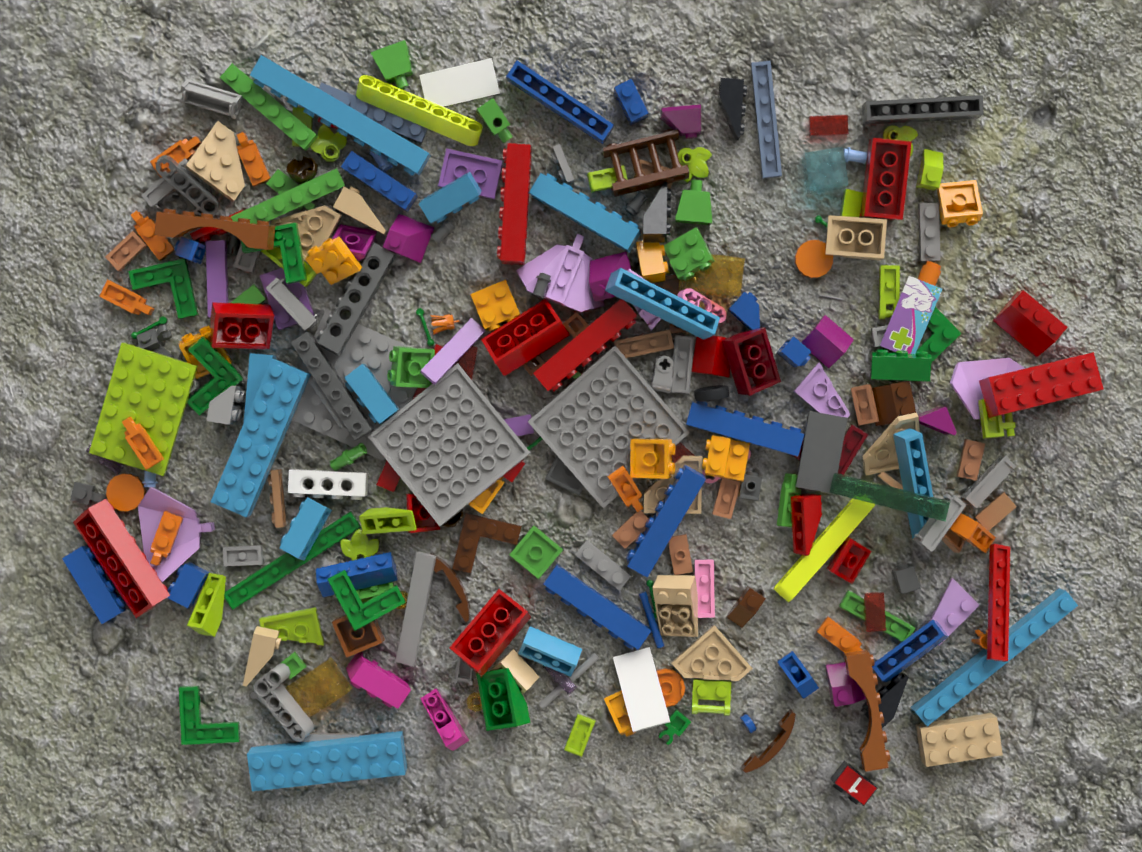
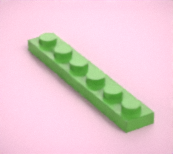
M233 63L220 76L226 84L239 95H242L246 101L305 151L318 137L265 90L253 83V80Z
M336 168L231 217L233 221H238V218L250 219V223L257 224V220L270 221L343 188L345 184Z

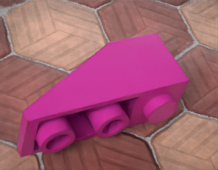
M437 688L420 698L447 748L454 751L469 741L461 724Z

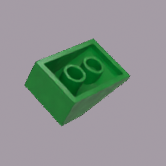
M509 668L487 671L482 677L476 673L486 731L531 723L527 702Z

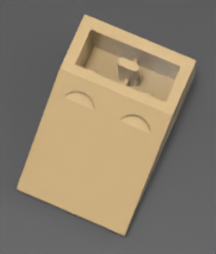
M658 575L653 586V594L661 636L698 637V592L695 576Z

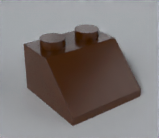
M910 381L872 388L879 419L878 422H874L875 426L891 424L899 416L916 413Z

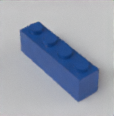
M353 151L349 153L341 166L343 170L406 212L410 210L418 198L416 193Z
M88 545L82 546L62 558L101 624L110 621L127 610L124 599L118 596L115 591V585L111 580H108L105 570L98 563Z
M391 552L316 569L317 585L323 597L335 595L327 578L342 570L346 571L355 590L398 581L396 564Z
M931 620L877 660L872 668L883 682H889L949 636L936 620Z

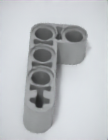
M280 663L255 682L254 691L291 738L301 742L313 732L314 724L281 684L289 678L290 669L287 665Z

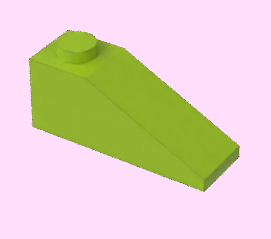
M388 507L371 508L359 516L363 534L414 531L417 529L414 514L411 510Z
M209 573L187 624L188 627L201 635L215 637L223 615L226 576Z

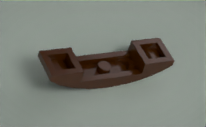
M578 312L563 323L569 336L522 365L531 376L589 326Z
M436 556L434 571L437 573L443 569L461 599L456 608L466 623L470 619V605L466 590L455 571L444 560Z
M789 709L778 722L783 729L763 753L758 756L753 752L741 765L745 773L765 765L785 745L795 722L796 714L792 709Z

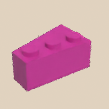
M362 651L355 654L346 667L350 683L358 689L362 687L367 690L366 693L371 697L382 699L386 706L390 708L394 706L398 709L411 691L409 684L391 671H386L377 665L378 662L375 660L371 662L364 658Z

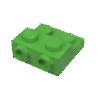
M697 227L664 245L665 252L670 259L669 262L681 281L693 278L695 276L694 273L709 269L712 266L711 264L715 262Z
M393 346V350L389 352V361L392 362V367L387 373L390 385L396 387L428 388L432 382L422 375L420 371L434 357L435 350Z

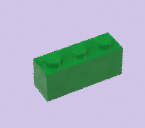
M877 350L872 353L871 379L930 382L932 356L924 351L908 354V351L903 350L896 351V353H888V350Z

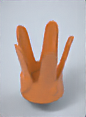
M453 314L444 316L430 315L435 317L431 319V325L441 326L433 330V335L445 330L455 329L454 323L460 322L459 320H453Z
M978 629L975 630L979 639H972V643L978 644L980 649H987L988 630H986V634Z

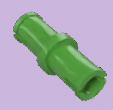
M359 443L352 449L343 451L342 455L330 461L331 468L334 471H338L347 464H353L357 458L367 454L366 446L363 443Z

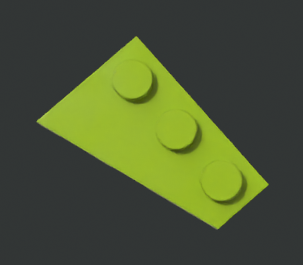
M316 607L259 619L260 627L279 631L278 638H281L282 641L309 642L324 646Z

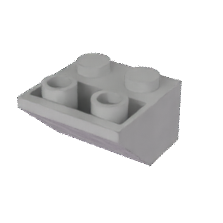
M231 386L209 402L207 421L238 425V421H241L243 411L240 408L241 402L245 401L246 392L243 391L244 387Z

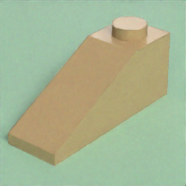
M351 186L349 189L343 187L333 207L387 236L388 232L364 198L359 195L360 191Z
M256 627L253 633L243 686L247 687L271 659L275 649L279 650L281 638H278L279 631Z

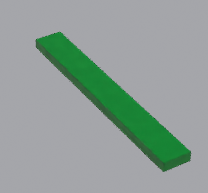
M352 511L320 531L305 561L285 553L224 593V598L231 609H235L360 529L361 525Z

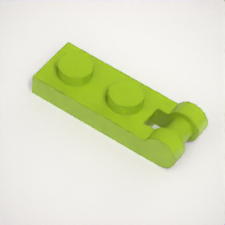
M900 265L879 266L878 318L885 320V318L892 317L900 298ZM886 304H892V310H886Z

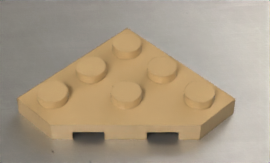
M217 121L185 165V168L233 202L244 188L245 183L234 132Z
M321 206L272 220L270 226H280L296 222L299 229L303 259L306 261L307 252L312 247L322 246V243L331 237L342 215L327 206Z
M917 413L897 417L862 456L866 476L899 469L893 434L909 428L920 432Z
M682 456L675 463V473L679 468H683L685 464L702 474L703 457ZM672 474V478L658 479L644 492V513L657 512L655 507L660 500H664L666 488L669 484L673 485L676 480L674 478L675 474ZM702 487L686 514H701Z
M715 625L671 662L684 678L739 681L753 669Z

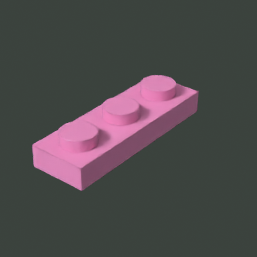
M694 560V576L698 592V618H714V560Z

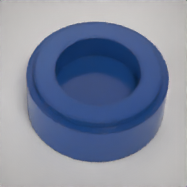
M747 714L740 717L750 734L756 731L755 724Z

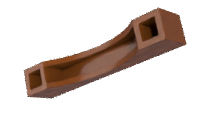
M164 208V212L156 213L155 235L179 238L198 228L215 227L232 233L249 248L273 250L275 226H270L268 221L257 220V224L250 223V219L245 218L231 221L232 217L220 216L219 219L213 218V214L201 213V217L194 216V212L182 211V214H177L174 209Z
M867 650L844 653L846 672L860 686L868 705V730L859 748L862 768L865 772L889 768L890 754L889 750L885 749L887 735L885 731H882L881 725L884 723L883 713L879 712L878 707L881 704V698L875 689V685H878L876 673L873 674L872 666H875L873 654L870 655Z

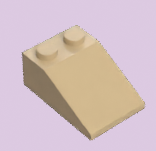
M829 215L825 255L881 261L884 259L887 220Z

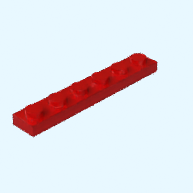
M991 544L989 551L987 659L1007 662L1009 648L1010 546Z

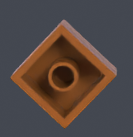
M346 615L332 621L346 658L381 644L385 640L377 619L355 631L351 627Z

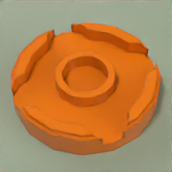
M809 240L797 249L795 265L803 276L819 278L831 269L833 255H825V242Z
M127 473L115 476L110 480L106 488L108 502L119 511L137 509L146 494V489L141 479Z
M663 668L657 670L666 707L676 705L685 693L683 678L673 669Z

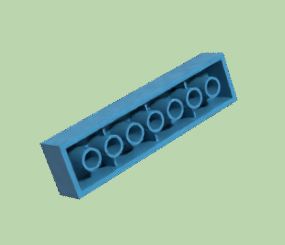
M271 358L211 499V503L244 517L252 515L309 381L310 373Z
M403 731L311 742L251 747L247 753L252 791L405 775L407 770Z

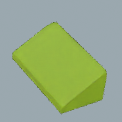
M850 189L844 190L840 216L860 217L862 192Z

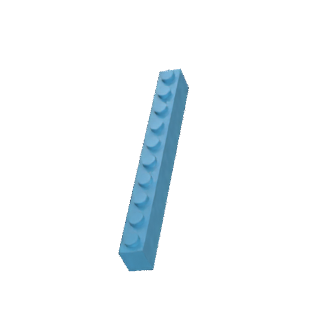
M262 55L250 73V76L254 79L253 83L261 88H264V86L271 89L270 93L279 98L281 95L286 97V102L296 108L298 105L303 107L304 113L311 117H314V115L320 117V122L328 127L331 124L338 128L337 132L347 137L349 134L354 137L353 141L357 144L370 146L371 152L378 156L381 154L387 156V161L395 166L399 163L405 167L403 170L412 176L415 173L420 176L431 157L427 151Z
M1057 589L1009 628L1007 662L1078 606L1066 590ZM983 649L910 708L926 726H929L1007 662L988 660L987 649Z

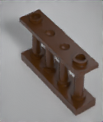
M668 129L661 134L621 144L611 143L603 148L604 158L611 157L617 180L615 183H612L614 197L661 186L664 182L669 184L689 179L688 165H680L674 141L679 140L678 129ZM667 143L673 167L664 171L661 169L655 145ZM647 147L654 169L653 174L649 175L642 173L637 150ZM627 152L630 153L635 177L629 180L624 179L618 157L619 154Z

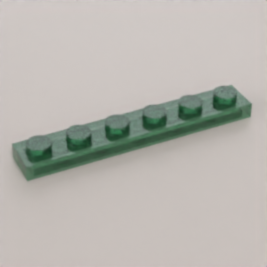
M838 473L833 475L829 492L945 522L951 502Z

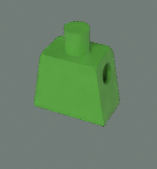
M405 40L371 52L387 83L395 81L396 86L402 90L409 87L406 77L411 76L413 72L409 49Z
M494 98L477 108L476 112L493 136L498 134L503 143L513 137L507 129L510 123ZM494 119L500 121V127H495L493 124Z
M691 180L690 190L682 191L674 222L700 225L712 224L710 192L702 191V180Z

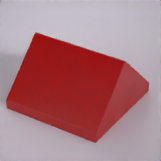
M711 336L703 340L696 337L691 372L729 378L730 366L722 340L726 338Z
M413 493L406 494L407 510L413 511L417 528L414 531H408V533L440 530V526Z
M847 537L826 569L853 584L872 551Z

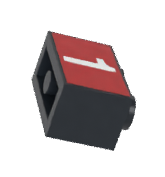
M843 761L830 778L834 783L833 787L840 793L845 791L849 794L848 799L856 805L860 803L865 806L878 789L871 780L846 761Z

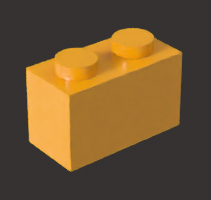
M643 241L636 242L641 277L650 283L666 281L665 273H669L667 261L663 262L662 257L665 256L664 245H660V243H643Z

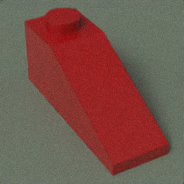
M810 493L791 497L793 552L804 556L810 554L822 516L821 495Z

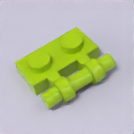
M984 399L978 400L983 439L1003 437L1004 430L1007 432V437L1015 436L1014 428H1016V424L1013 422L1012 413L1004 414L1005 423L1002 422V415L989 418Z

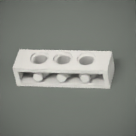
M291 469L289 470L288 493H293V497H305V494H312V498H324V495H332V499H343V496H351L352 500H362V496L365 497L368 494V473ZM308 478L314 483L312 489H308L305 486V481ZM327 479L333 483L331 490H327L324 487V482ZM345 480L352 483L350 491H346L343 488Z

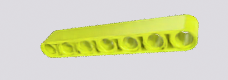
M363 75L359 78L356 97L361 101L467 146L478 145L483 129L479 122L372 76Z
M859 491L813 542L810 554L808 556L802 555L776 584L774 590L787 602H790L868 515L876 503L865 493Z

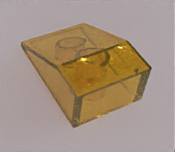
M712 254L715 262L711 264L712 266L705 271L700 270L694 273L695 276L686 281L680 280L679 291L690 288L700 294L731 299L738 298L741 295L745 258Z
M332 657L285 687L308 717L334 703L352 689Z

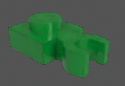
M677 709L670 715V723L664 724L668 728L660 731L658 735L660 739L665 734L669 736V739L666 741L667 745L672 743L674 734L680 737L691 723V720Z

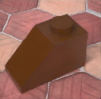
M747 585L726 617L743 628L756 614L766 598Z

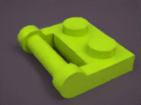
M693 679L691 714L700 712L724 714V716H730L732 682L727 680ZM698 699L724 701V706L698 705Z

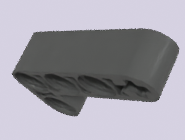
M167 155L159 157L156 163V171L195 206L190 212H194V216L201 217V213L213 214L214 217L218 212V199L172 157ZM162 163H169L168 168H161ZM177 175H182L185 177L186 181L184 183H178L176 182L175 177ZM196 188L201 194L196 197L192 196L190 190ZM212 202L215 204V208L209 210L204 204Z

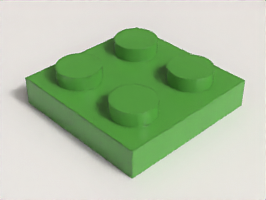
M533 525L509 555L539 579L563 551V548Z

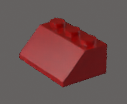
M1024 290L1017 291L993 319V322L1036 358L1054 344L1068 328Z
M212 302L210 318L211 347L270 349L274 321L271 305Z

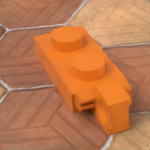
M241 132L237 134L240 143L237 146L238 153L252 186L255 187L269 181L271 177L257 144L254 143L253 139L249 141L246 133Z
M196 136L189 141L187 139L179 140L151 160L150 163L156 170L157 160L163 155L172 157L178 164L185 158L189 160L202 142ZM162 163L161 168H168L169 163Z
M137 210L131 214V217L137 223L134 225L137 233L159 261H162L175 251L174 246L167 237L155 235L156 223L153 219H150L149 216L144 218Z
M108 279L99 297L133 314L140 315L143 312L147 315H152L154 308L145 304L147 300L142 296Z
M132 417L122 421L127 430L124 432L126 435L125 439L146 470L164 460L140 423L136 424Z
M624 466L607 476L627 507L632 505L637 513L644 509L639 502L642 494Z
M164 511L151 545L150 552L154 553L151 564L160 565L162 558H167L168 554L171 553L184 517Z
M828 616L817 629L820 635L844 653L862 650L860 648L862 643L859 639Z

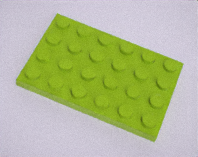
M122 342L89 453L165 476L198 366ZM128 417H132L136 424L140 423L164 458V460L147 470L125 439L126 435L124 432L127 430L122 421Z

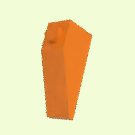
M960 513L949 528L984 553H987L990 545L996 538L979 522Z

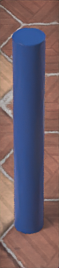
M642 592L639 596L657 648L664 647L647 593Z

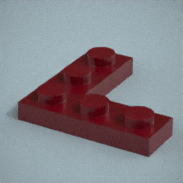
M852 424L844 436L836 480L838 484L868 436L867 433ZM802 441V445H801V448H800V452H799L798 457H797V456H794V455H791V456L795 457L796 459H798L799 461H800V457H801V451H802L803 441Z

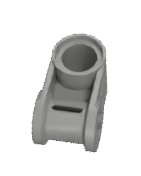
M660 356L655 361L651 388L654 391L666 393L671 391L673 360L670 357ZM666 359V362L669 363V366H666L665 370H662V366H660L659 363L663 362V360Z

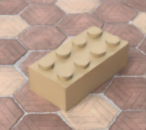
M992 713L934 721L929 726H926L924 723L916 724L921 762L926 767L1003 755L998 720Z

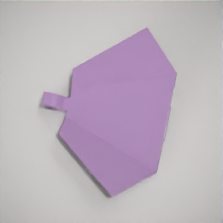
M577 234L572 247L568 245H555L517 269L516 272L527 292L533 293L538 280L536 277L540 273H545L551 276V283H548L544 295L545 299L580 313L604 307V300L594 301L590 288V261L593 259L580 250L584 236Z
M1010 358L958 362L955 365L950 384L973 419H980L978 400L984 398L979 380L1025 368Z
M153 487L149 488L138 505L144 554L150 566L157 572L158 578L163 582L200 548L201 532H212L215 530L214 522L200 524L194 509ZM164 511H168L184 518L171 553L168 554L167 558L163 557L160 565L157 566L150 563L154 554L150 550Z

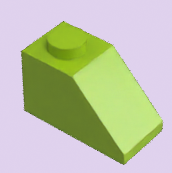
M923 150L916 187L933 191L940 188L944 169L942 152Z

